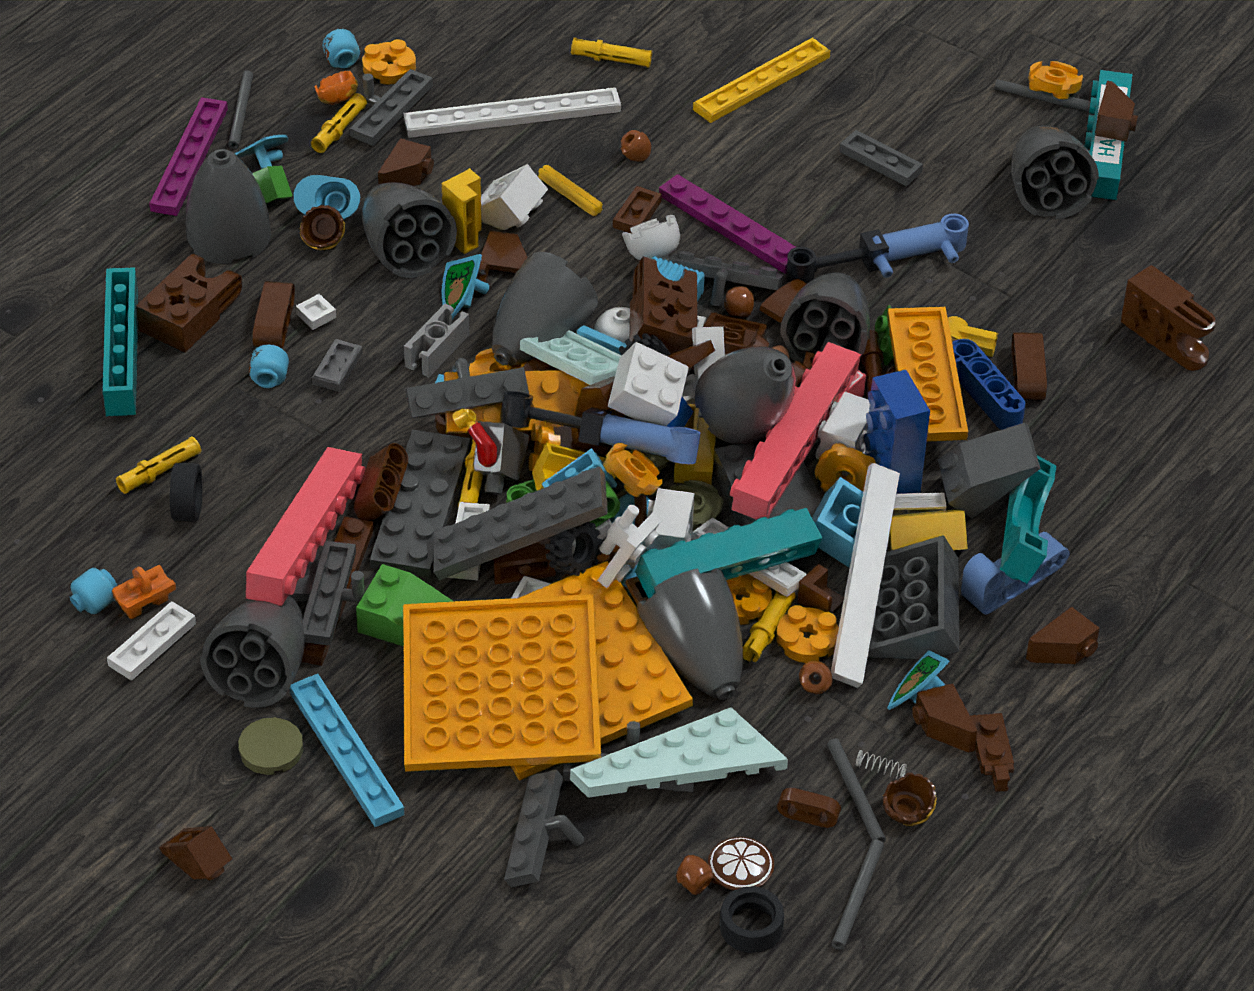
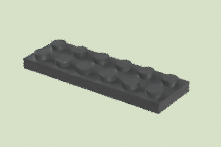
M412 430L406 447L408 454L407 468L394 507L384 514L370 557V568L379 569L384 564L410 572L413 575L431 576L434 566V532L447 525L464 470L465 459L471 447L470 438Z
M600 466L582 471L576 476L555 482L546 488L533 493H527L521 498L506 504H500L491 510L478 515H472L466 520L435 531V575L440 581L607 515L605 473Z

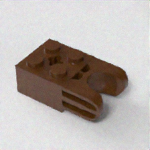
M191 254L136 305L139 331L186 353L220 320V314L240 295L242 276L227 270L217 277L206 278L204 258Z
M643 256L633 273V299L630 302V342L635 341L634 335L638 334L642 339L643 333H648L650 337L655 335L658 340L660 339L670 354L692 347V328L697 327V273L684 269L682 276L677 281H672L665 278L659 272L655 259Z
M1153 265L1128 279L1121 322L1184 368L1193 371L1207 365L1209 350L1199 338L1214 331L1216 320L1214 315L1196 303L1191 292Z

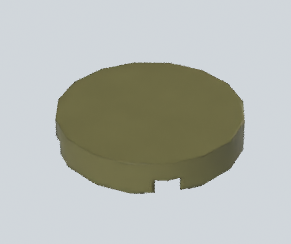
M688 480L684 481L682 485L677 486L675 484L668 489L694 493L693 531L711 518L717 521L721 518L723 499L714 486L703 481Z
M276 717L263 718L251 723L242 731L238 740L239 754L242 762L247 768L260 774L271 775L275 774L274 771L283 769V772L290 770L299 762L303 754L302 734L297 726L288 720Z

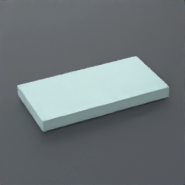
M570 330L563 337L538 343V337L520 340L521 351L589 385L615 376L621 355Z

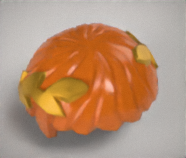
M340 71L332 76H328L326 79H322L319 88L315 85V90L321 102L334 105L350 99L357 90L358 82L351 71Z

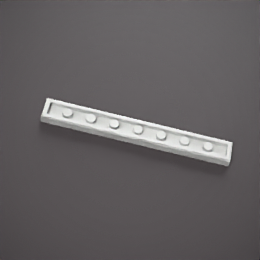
M606 88L403 114L407 136L412 138L621 112V102L616 88Z
M872 463L867 470L831 667L833 679L857 688L863 684L900 475L898 472Z

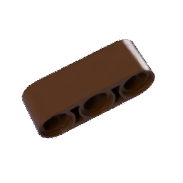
M264 282L253 327L252 339L254 347L270 344L282 349L284 348L294 306V283Z
M1013 332L1011 355L1014 388L1024 400H1045L1047 376L1043 334Z
M391 443L370 457L354 502V511L359 519L374 521L394 507L408 464V454L398 443Z

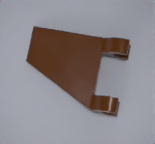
M497 231L489 232L481 253L482 257L476 279L486 283L489 269L513 273L519 270L528 257L518 234Z

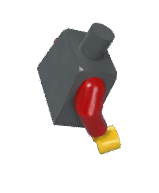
M460 409L453 413L452 417L459 428L462 429L468 425V433L476 443L474 470L487 476L484 492L502 495L504 480L517 481L520 478L530 436L505 423L482 421L476 423L474 411Z

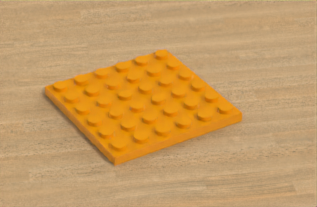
M608 561L586 569L584 574L580 572L579 576H569L519 597L593 594L601 745L626 735L627 724L631 721L638 722L640 728L693 706L691 695L660 645L647 630L637 612L636 606L621 582L619 583L615 579L608 588H605L597 581L609 565ZM556 764L511 766L518 780H522Z
M593 594L403 604L405 772L591 762L601 758Z

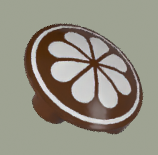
M748 837L725 839L711 850L708 857V865L713 869L712 882L730 890L751 886L761 887L768 882L774 871V859L770 850L761 842Z

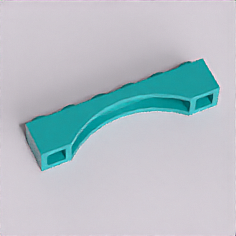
M1038 455L1040 470L1010 491L1000 570L1004 571L1008 577L1020 580L1028 584L1047 557L1048 540L1039 536V525L1056 472V465Z

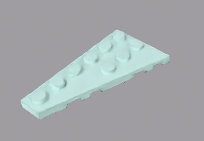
M730 707L570 769V780L589 798L627 792L630 786L645 784L648 789L659 788L660 782L675 780L676 784L680 785L726 778L729 772L745 770L747 775L759 773V768L774 766L776 771L787 769L788 759Z

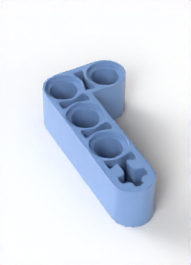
M1040 533V537L1048 540L1047 557L1028 584L1020 580L1011 579L1004 571L1000 570L1001 558L992 562L984 554L978 553L967 562L964 568L961 595L984 615L989 614L1060 569L1069 557V550L1049 533Z

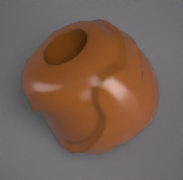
M631 130L622 137L620 149L629 160L642 162L649 157L652 146L645 133Z
M734 287L728 290L724 299L725 310L730 316L736 318L750 316L754 308L752 292L747 287Z
M809 661L803 665L799 672L800 683L807 692L822 694L832 685V673L822 662ZM814 674H817L819 679H814Z
M696 855L685 856L676 873L677 883H681L683 887L694 895L702 893L713 878L711 866Z

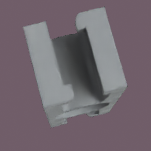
M444 303L404 345L405 367L414 370L417 367L416 362L422 358V375L429 378L469 336V314L462 311L459 314V318L452 323L454 308Z

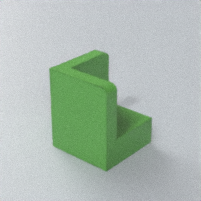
M267 166L252 173L260 186L266 204L275 200L292 197V192L282 166Z

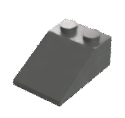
M1026 423L962 442L938 459L948 504L958 510L965 511V514L972 519L1040 470L1029 425Z

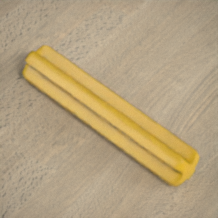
M544 165L543 168L539 169L538 177L540 180L591 216H597L598 213L602 212V202L551 166Z

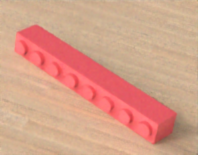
M830 342L827 343L822 352L817 351L811 370L806 369L802 376L800 387L795 386L794 396L787 413L774 428L767 432L765 442L760 441L758 443L754 459L752 461L748 460L743 468L742 478L740 480L735 479L730 490V496L733 497L731 510L756 520L770 516L818 439L819 427L822 421L827 422L833 403L835 401L839 402L844 392H847L856 378L861 354Z
M327 447L247 570L246 599L266 601L282 606L287 597L294 594L299 578H304L307 565L315 560L317 549L325 544L327 533L329 530L334 529L339 514L343 515L348 499H353L357 485L361 484L365 473V467L362 466V454Z

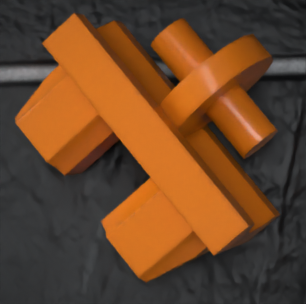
M160 565L144 571L142 567H137L132 570L134 578L114 587L112 593L113 598L118 602L122 610L129 618L133 619L142 614L145 605L151 602L160 605L168 601L169 593L176 590V583L167 577Z

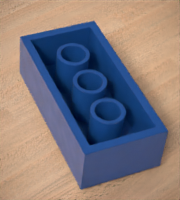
M907 370L873 377L871 391L868 392L870 406L869 412L866 413L868 426L867 433L864 434L865 455L873 457L876 464L900 473L896 494L921 493L930 409Z

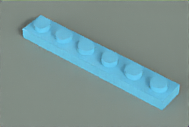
M319 674L291 684L289 690L292 698L374 827L405 815L403 804Z

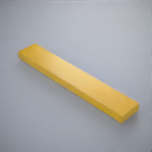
M812 37L693 102V110L709 123H712L829 59L830 50Z

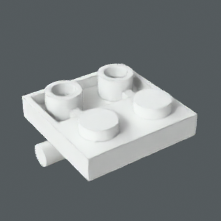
M629 505L622 516L617 517L609 527L607 537L599 549L605 555H609L616 545L620 549L597 580L605 588H608L615 579L620 583L631 568H635L644 550L648 549L656 540L659 533L655 530L662 522V519L652 513L637 528L632 522L639 514V509L635 505Z

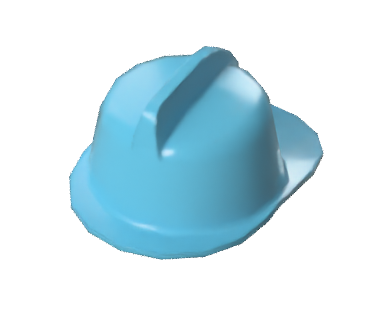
M310 175L303 178L296 185L294 203L297 209L304 215L312 207L329 205L337 209L344 220L352 216L358 209L360 192L357 186L350 180L324 175Z

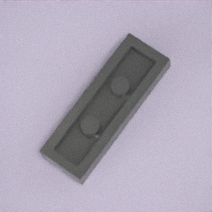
M857 130L840 143V153L905 186H908L922 173V163Z

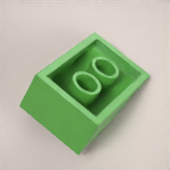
M382 564L356 607L358 632L404 647L403 604L454 601L412 573Z

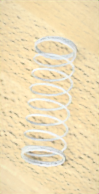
M862 750L858 753L856 766L861 765L865 756ZM880 757L879 769H880L881 764H882V762H881V757ZM886 759L885 771H886V769H887V767H888V765H889V763L887 764V759ZM890 760V761H892V769H891V774H892V771H893L894 767H893V760ZM896 762L895 765L898 763V772H897V776H898L900 769H899V762ZM902 764L903 767L900 773V778L904 777L907 768L906 764Z

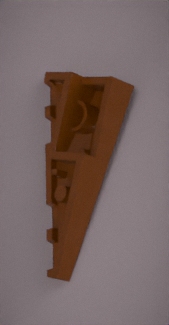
M708 340L667 357L691 368L713 353L715 348L712 341ZM615 376L581 388L575 416L582 417L583 412L591 407L610 411L612 408L608 407V402Z

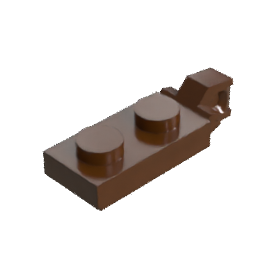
M1002 713L970 715L977 729L975 750L981 774L984 773V775L992 776L995 792L1008 791L1009 773H1014V760Z

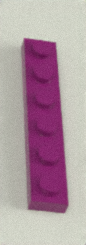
M201 97L149 203L150 212L178 215L192 186L195 175L202 165L228 111L227 101Z
M678 174L659 187V193L662 194L663 199L781 272H787L788 253L796 246Z

